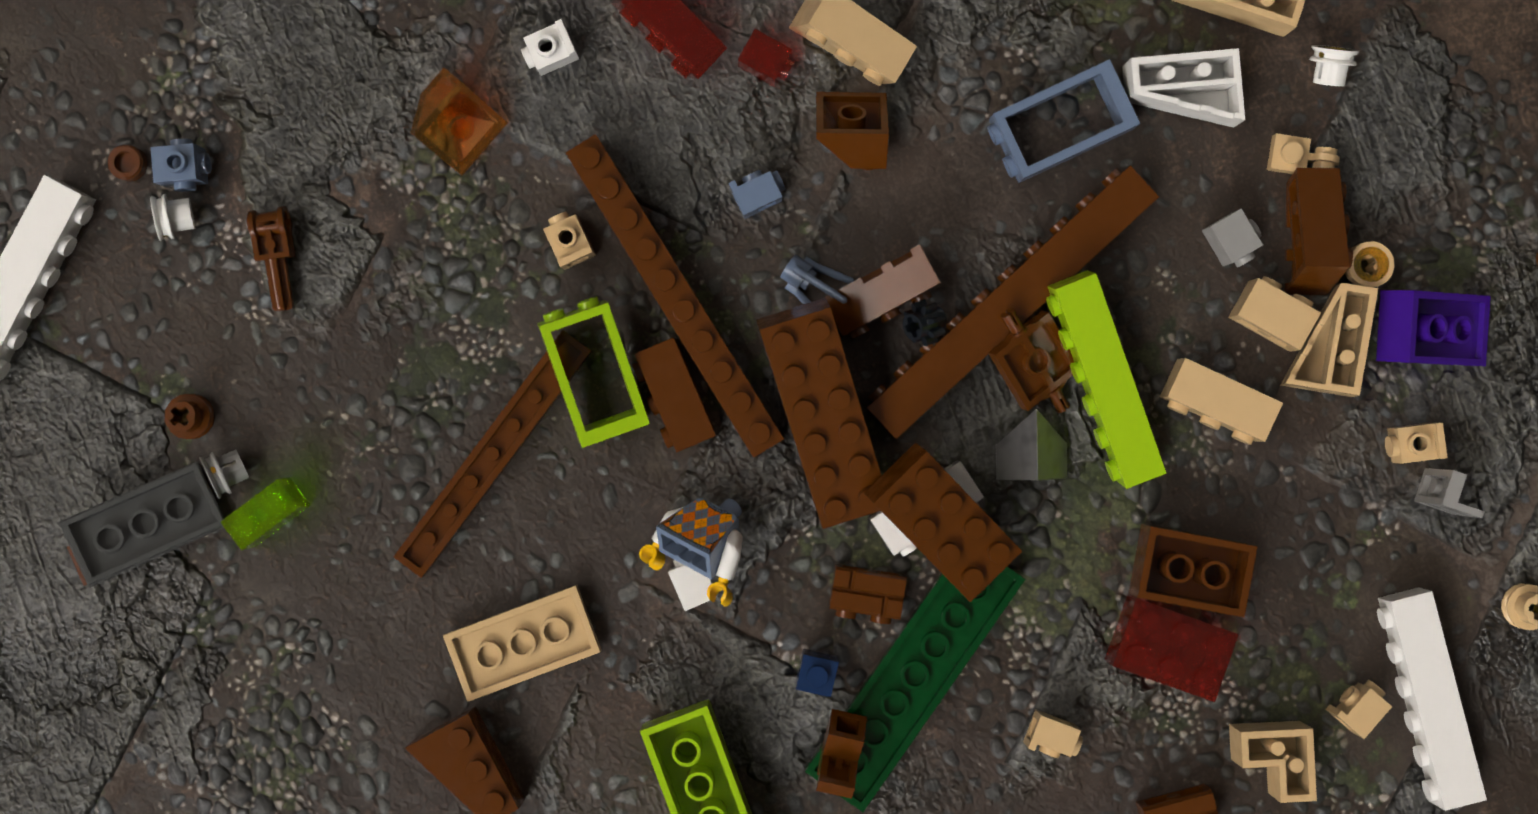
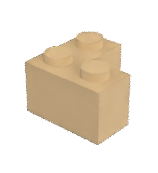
M1301 721L1229 724L1231 760L1242 768L1267 767L1268 793L1280 803L1317 801L1313 728Z

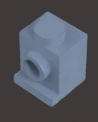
M761 170L750 173L742 178L744 184L737 186L735 180L728 183L744 219L782 202L781 192L786 190L777 170L772 173L769 171L765 174H762Z

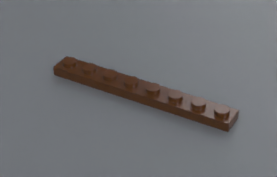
M562 330L554 342L568 382H570L592 351L565 330ZM547 351L393 556L420 578L425 577L562 393Z

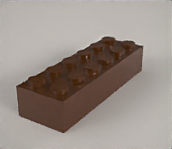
M826 298L756 319L822 529L881 511L864 494L881 477V472L832 310Z

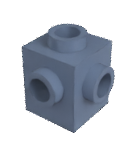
M191 139L170 140V145L150 147L153 183L166 188L174 187V191L177 192L197 190L196 185L208 184V174L212 170L210 156L204 148L192 143Z

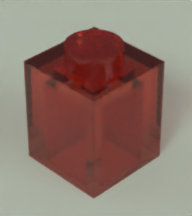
M754 29L738 58V67L776 87L780 79L783 81L787 80L795 62L791 61V48Z

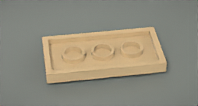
M578 585L443 635L467 702L602 651Z

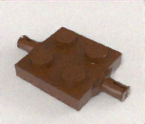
M1014 308L1006 310V313L1001 314V318L1010 330V334H1008L1004 341L988 352L989 356L1021 409L1029 411L1040 401L1049 398L1057 413L1066 411L1065 408L1068 409L1070 403L1065 398L1061 389L1067 380L1073 376L1070 364L1074 360L1070 349L1067 351L1064 349L1058 335L1059 329L1049 312L1040 311L1028 322L1022 324Z

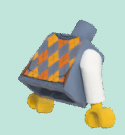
M697 498L685 507L666 512L661 522L656 526V531L651 538L654 541L653 544L645 545L640 549V559L649 564V567L653 570H659L664 566L665 555L711 580L718 576V582L709 585L707 596L714 603L718 592L723 590L721 604L727 607L733 600V593L727 586L729 580H734L743 543L739 519L737 518L742 513L741 507L730 498L726 499L720 506L703 498Z

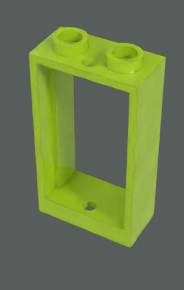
M597 296L578 302V309L567 313L564 312L563 308L543 314L544 321L537 323L582 448L650 424L609 303L606 300L599 301ZM602 315L633 409L584 426L551 332Z

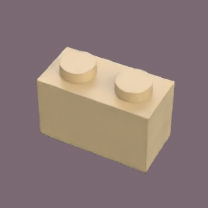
M1263 276L1262 279L1249 280L1228 318L1289 352L1301 350L1321 312L1312 308L1314 303L1306 297L1294 294L1292 297L1281 290L1282 285L1269 277Z

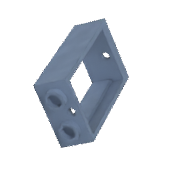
M1109 59L993 113L989 119L991 125L987 126L993 143L996 146L1000 144L1006 157L1002 158L1008 175L1011 178L1015 176L1018 183L1132 131L1140 122ZM1094 79L1115 126L1027 166L1006 120Z

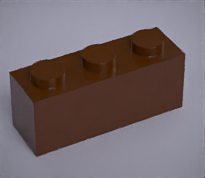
M674 337L635 353L637 362L633 363L632 367L640 383L646 381L651 395L646 396L653 415L660 414L665 427L661 428L660 432L667 448L674 446L677 453L717 436Z

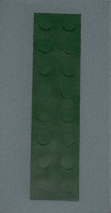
M1006 567L985 589L969 602L942 573L939 575L845 710L848 713L866 716L867 721L864 744L858 761L852 799L841 798L861 812L865 811L1024 583L1025 578L1009 567ZM822 745L805 767V772L817 781Z

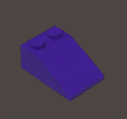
M1380 290L1376 361L1486 366L1491 296L1417 290Z

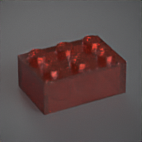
M1127 594L1105 661L1116 668L1215 702L1239 634Z

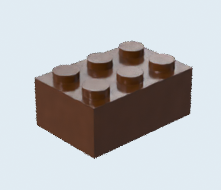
M1141 524L1129 593L1138 598L1245 618L1258 546Z

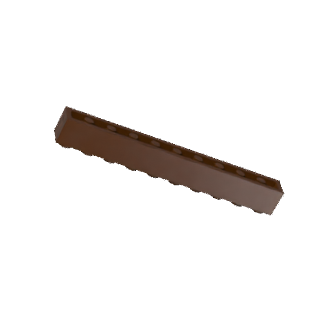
M594 134L565 152L753 458L784 440L597 135Z
M1131 165L1122 172L1115 168L1101 181L1105 186L1104 189L1096 196L1089 192L1075 205L1079 212L1070 220L1063 216L1049 229L1053 235L1044 244L1038 239L1023 253L1027 259L1018 268L1012 263L997 277L1001 283L992 292L985 288L971 301L975 307L966 316L959 312L947 323L946 328L949 331L938 342L928 346L923 345L919 349L923 355L915 363L912 364L907 360L893 373L897 379L886 388L881 384L867 397L871 402L866 407L867 411L893 439H897L980 363L988 355V352L1006 339L1008 334H1010V330L1001 318L1002 313H1006V310L1014 308L1023 323L1046 302V297L1050 296L1047 286L1074 276L1159 198L1156 192Z

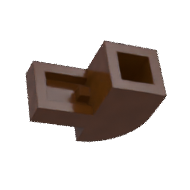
M835 709L831 710L818 765L816 791L852 799L856 784L858 761L865 739L866 716Z

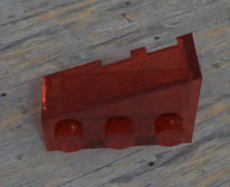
M614 0L611 3L620 11L619 15L631 27H637L646 36L644 38L645 41L656 52L660 54L663 51L672 60L670 63L671 67L684 79L688 76L692 79H699L727 49L681 0Z

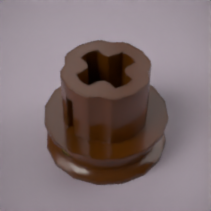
M183 394L175 397L165 409L164 421L170 432L178 438L196 439L201 438L210 431L214 424L215 414L212 405L203 396ZM184 410L189 411V413L186 416L187 420L189 421L188 423H184L182 420V413Z

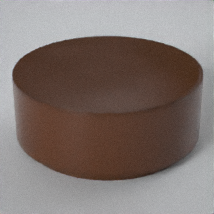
M120 145L109 154L108 168L115 177L121 180L136 181L147 170V158L136 147Z

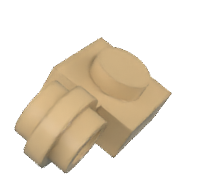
M1276 133L1272 135L1267 170L1293 174L1296 168H1307V163H1313L1312 168H1335V166L1339 165L1340 156L1337 155V149L1331 147H1316L1315 153H1309L1310 138Z

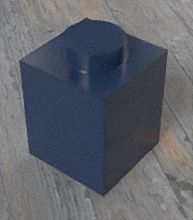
M803 649L795 682L796 690L831 697L839 664L838 657Z

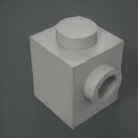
M1242 208L1202 230L1222 266L1235 263L1236 267H1240L1254 259L1256 255L1253 251L1263 246L1259 239L1262 236L1259 227L1252 219L1248 220Z

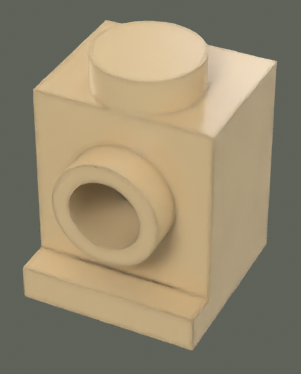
M563 212L548 220L550 226L543 230L562 269L566 270L596 256L581 221L576 214L569 217L567 212ZM566 231L571 232L573 235L572 241L568 244H563L560 239L562 233Z
M1422 423L1387 428L1388 436L1385 438V449L1387 455L1391 457L1392 463L1404 464L1448 458L1443 423ZM1415 438H1417L1418 450L1413 446Z
M1368 679L1364 685L1358 682L1355 686L1347 688L1340 697L1339 701L1341 703L1337 707L1329 705L1325 710L1349 731L1365 739L1392 706L1383 699L1386 693Z
M1035 709L1023 743L1028 749L1033 751L1036 750L1037 745H1040V752L1054 758H1059L1060 754L1071 757L1077 756L1083 737L1080 736L1081 730L1074 723Z

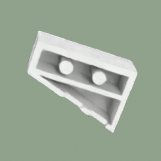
M1239 48L1130 58L1122 67L1124 90L1132 104L1233 128L1245 121Z

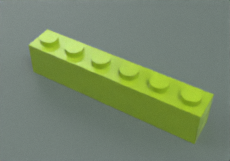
M1087 270L1047 286L1050 296L1046 297V301L1053 317L1058 316L1062 329L1058 330V335L1066 351L1070 349L1074 360L1070 364L1071 372L1078 384L1082 382L1086 393L1082 397V402L1087 414L1094 416L1098 428L1093 430L1099 447L1106 449L1109 461L1105 462V466L1113 482L1117 481L1128 489L1166 474L1097 274Z

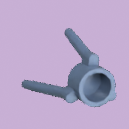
M797 254L789 261L780 276L781 279L787 282L785 289L794 294L802 304H807L811 301L800 290V287L806 291L811 284L843 304L847 302L845 296L816 278L817 272L848 284L854 281L853 278L818 264L807 256L805 259H802Z

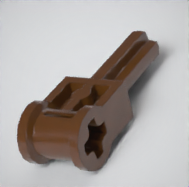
M279 206L276 211L258 213L256 210L248 211L247 226L252 241L254 259L257 262L265 261L272 308L274 311L293 309L294 302L286 258L296 257L289 211L286 206Z

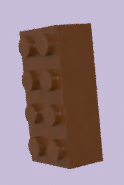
M917 443L910 447L864 492L881 512L969 602L985 589L1022 552L941 465Z

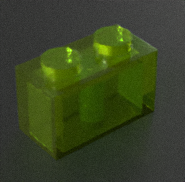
M290 477L280 478L220 523L242 551L255 548L311 505Z

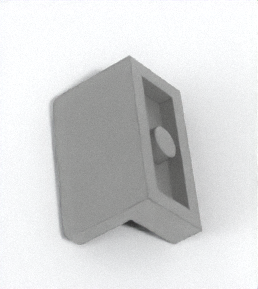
M1424 469L1414 502L1460 516L1483 519L1485 511L1458 503L1467 474L1455 470Z

